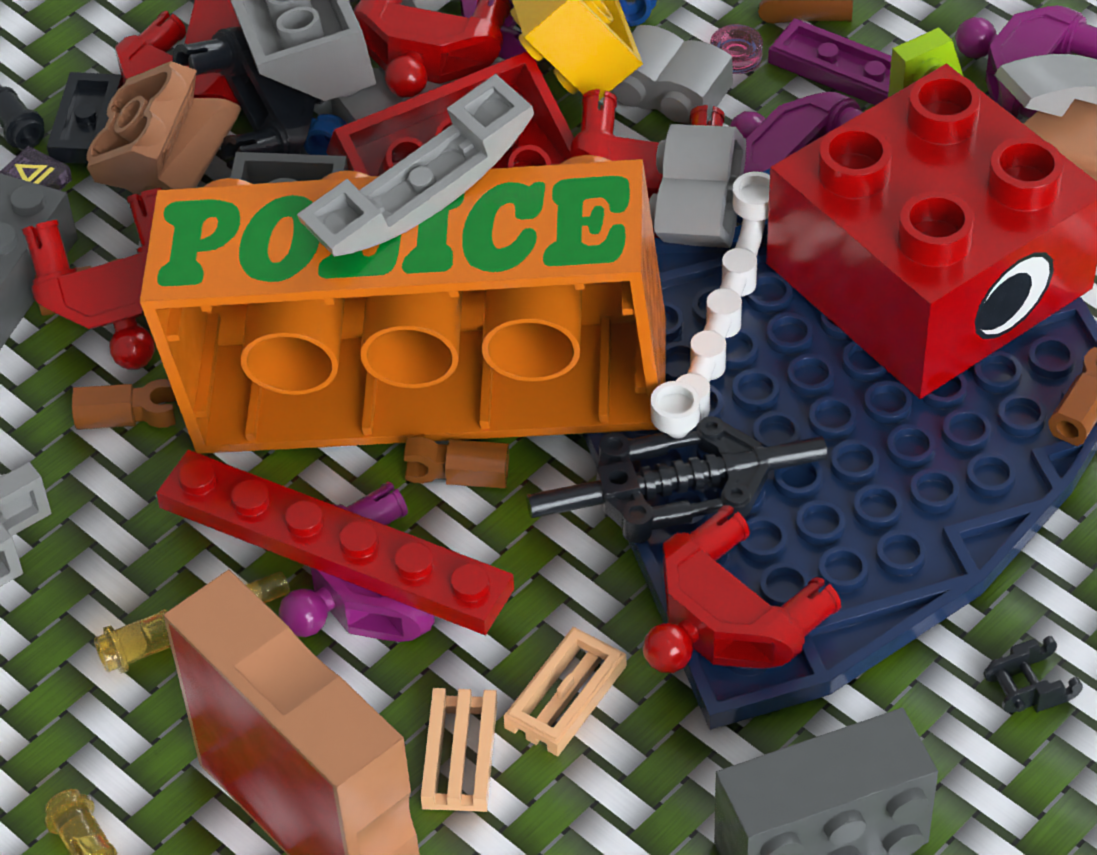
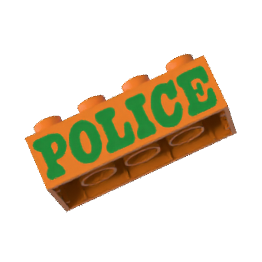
M582 155L570 158L559 165L490 169L480 180L447 207L409 231L371 248L335 257L300 222L297 214L346 179L358 190H361L379 176L371 177L357 171H339L331 173L321 180L252 184L240 179L225 178L212 181L201 188L157 190L140 304L196 453L406 443V439L410 437H425L433 441L659 430L651 420V395L659 385L666 382V315L643 159L611 161L600 156Z

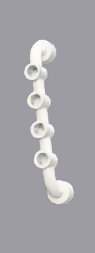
M748 172L735 180L733 184L732 205L734 211L743 218L740 235L735 248L727 251L723 256L722 283L720 288L711 292L707 297L705 328L691 339L689 370L687 374L680 376L676 381H669L659 385L651 395L652 423L657 429L675 439L685 437L703 418L708 417L710 411L709 382L719 378L725 372V339L736 335L740 331L741 297L751 294L756 288V256L769 211L770 175L767 173Z

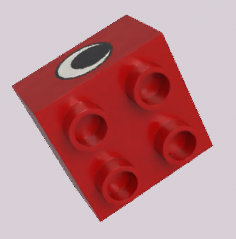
M946 63L770 167L766 264L914 395L922 399L1093 289L1097 267V181L1062 155L1056 147L1043 140L978 89L972 81L963 77Z

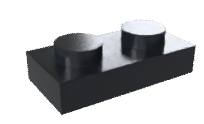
M70 72L47 144L50 162L89 163L86 160L88 149L97 134L106 126L109 119L107 116L108 105L118 89L124 85L122 75Z

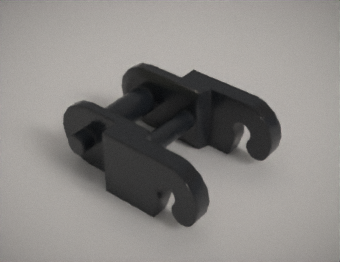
M1047 636L1043 639L1042 647L1039 646L1036 639L1012 646L1009 656L992 660L983 673L985 679L988 682L998 681L1007 697L1003 700L1002 707L1007 713L1021 712L1031 706L1034 707L1036 712H1040L1068 702L1082 691L1083 685L1078 677L1071 678L1068 681L1069 686L1065 689L1061 680L1052 683L1047 680L1039 682L1031 669V664L1048 658L1056 651L1057 643L1052 636ZM1023 672L1030 686L1018 689L1011 676Z

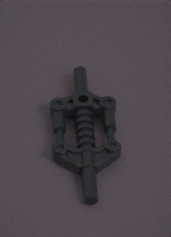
M714 416L703 418L698 423L696 431L689 432L680 439H675L671 436L666 437L664 433L627 439L626 436L617 432L608 433L599 442L598 467H596V481L527 494L528 511L531 518L601 505L605 517L609 516L622 528V534L625 539L633 543H642L651 537L652 530L691 523L693 517L717 513L718 509L724 505L734 508V512L727 517L728 519L732 518L737 512L745 518L758 498L768 478L769 471L826 460L827 447L822 436L763 447L757 440ZM696 444L701 450L709 453L703 455L702 460L695 456L687 458V463H683L680 459L671 461V466H667L666 463L656 464L653 470H651L650 466L640 467L638 473H635L632 464L633 461L668 455V450ZM722 480L726 482L721 498L692 504L688 500L654 507H651L645 501L655 499L657 493H660L661 497L672 495V490H676L680 494L688 492L689 487H692L695 491L704 489L705 484H708L709 487L719 486Z

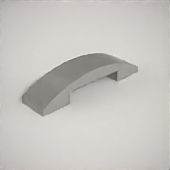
M1071 54L1033 56L1001 65L995 73L998 80L1028 109L1062 117L1074 99L1097 104V60L1094 58Z
M494 74L447 108L452 125L361 190H358L346 179L299 212L297 216L300 222L334 257L365 250L389 241L447 207L480 180L523 132L534 115L532 105L497 74Z

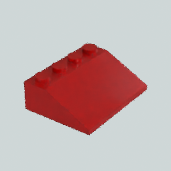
M526 51L334 129L326 152L330 156H346L348 171L361 172L371 177L380 176L451 126L452 122L447 108L494 74H497L532 105L534 115L516 141L491 169L559 165L571 158V142L574 136L535 59Z

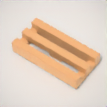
M572 627L504 714V728L514 734L520 729L525 732L527 741L535 745L539 741L546 743L547 751L558 757L626 668V653ZM580 649L588 651L572 673H569L557 688V692L538 717L530 716ZM601 660H605L554 728L551 727Z
M433 688L421 789L422 809L487 812L498 703L496 690H484L483 697H474L471 694V689H458V696H447L446 688ZM446 713H455L447 794H441L437 792ZM470 714H481L473 795L462 794L469 718Z

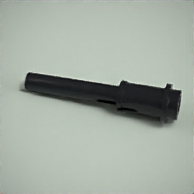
M0 84V126L4 129L5 140L12 147L24 150L34 148L44 137L43 118L37 111L28 109L12 88L2 87Z

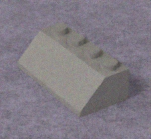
M230 0L259 74L323 101L336 97H348L356 94L361 89L377 85L363 31L348 0Z

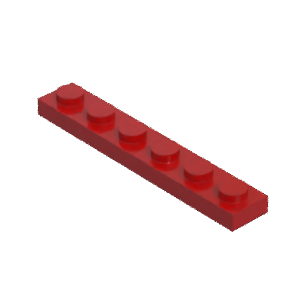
M191 450L186 451L156 492L159 508L485 636L514 590V576L512 573Z

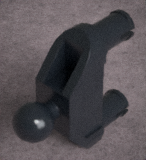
M240 26L220 29L210 40L179 44L174 48L173 62L197 70L196 76L217 71L225 76L254 130L244 134L226 136L221 145L223 160L235 157L236 152L300 154L309 132L314 106L325 101L259 74ZM234 160L228 161L226 164V166L231 170L233 168Z

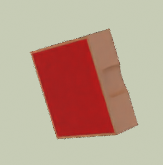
M228 569L163 614L199 765L287 855H419L417 834L409 809L411 788L404 737L345 680L318 659L294 634L289 626L231 570Z

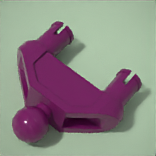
M1059 5L1014 14L998 35L994 25L981 17H972L965 20L959 25L955 34L956 45L959 51L966 57L980 59L988 55L985 81L990 98L1018 120H1022L1024 117L1030 118L1037 111L1025 108L998 80L995 73L1001 65L1028 57L1047 54H1077L1097 60V27L1087 24V19L1083 17L1081 12Z
M822 92L779 105L766 119L760 113L744 111L733 118L729 127H737L746 139L744 174L748 172H763L863 112L853 98L837 92Z
M389 481L347 507L342 504L335 505L384 525H388L396 519H401L408 515L404 498L398 489L394 490V485ZM312 567L310 568L314 590L300 588L291 591L282 599L279 608V618L298 637H308L318 633L324 627L329 611L349 634L387 641H412L431 630V626L435 623L434 615Z

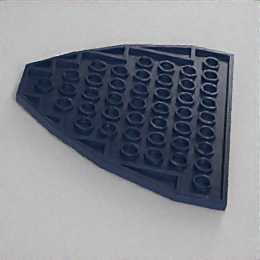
M762 236L756 256V288L751 294L741 297L740 331L736 335L725 339L726 368L722 376L709 382L710 411L708 416L718 417L723 422L757 440L763 447L822 436L827 447V459L769 471L768 478L750 513L744 518L749 526V537L739 542L716 562L771 606H782L803 589L812 578L820 577L825 580V585L818 592L820 593L830 584L839 595L841 608L804 637L805 643L801 653L782 666L747 668L713 665L694 649L690 661L683 669L709 730L831 695L981 596L1066 501L1097 451V423L1085 442L1079 446L1054 437L1048 423L1051 415L1077 375L1082 373L1086 353L1093 347H1097V322L1081 297L930 394L919 399L766 264L768 236ZM654 238L666 315V382L676 381L680 376L687 374L690 367L691 339L705 328L707 297L711 292L720 288L722 283L723 256L727 251L735 248L737 241L732 242L731 248L667 243L663 242L660 238ZM697 425L689 432L696 431ZM660 430L617 432L626 436L627 439L664 433L666 437L669 436ZM616 432L583 433L596 467H598L599 442L601 438L608 433ZM696 444L668 450V455L633 461L632 464L635 473H638L640 467L650 466L651 470H653L656 464L666 463L667 466H671V461L680 459L683 463H687V458L695 456L702 460L703 455L709 453L701 450ZM722 480L720 485L715 487H709L708 484H705L704 489L695 491L692 487H689L688 492L680 494L676 490H672V495L661 497L660 493H657L655 499L645 501L651 507L684 500H688L692 504L721 498L726 482ZM716 513L693 517L691 523L652 530L651 537L645 542H629L664 623H668L663 571V543L676 533H692Z

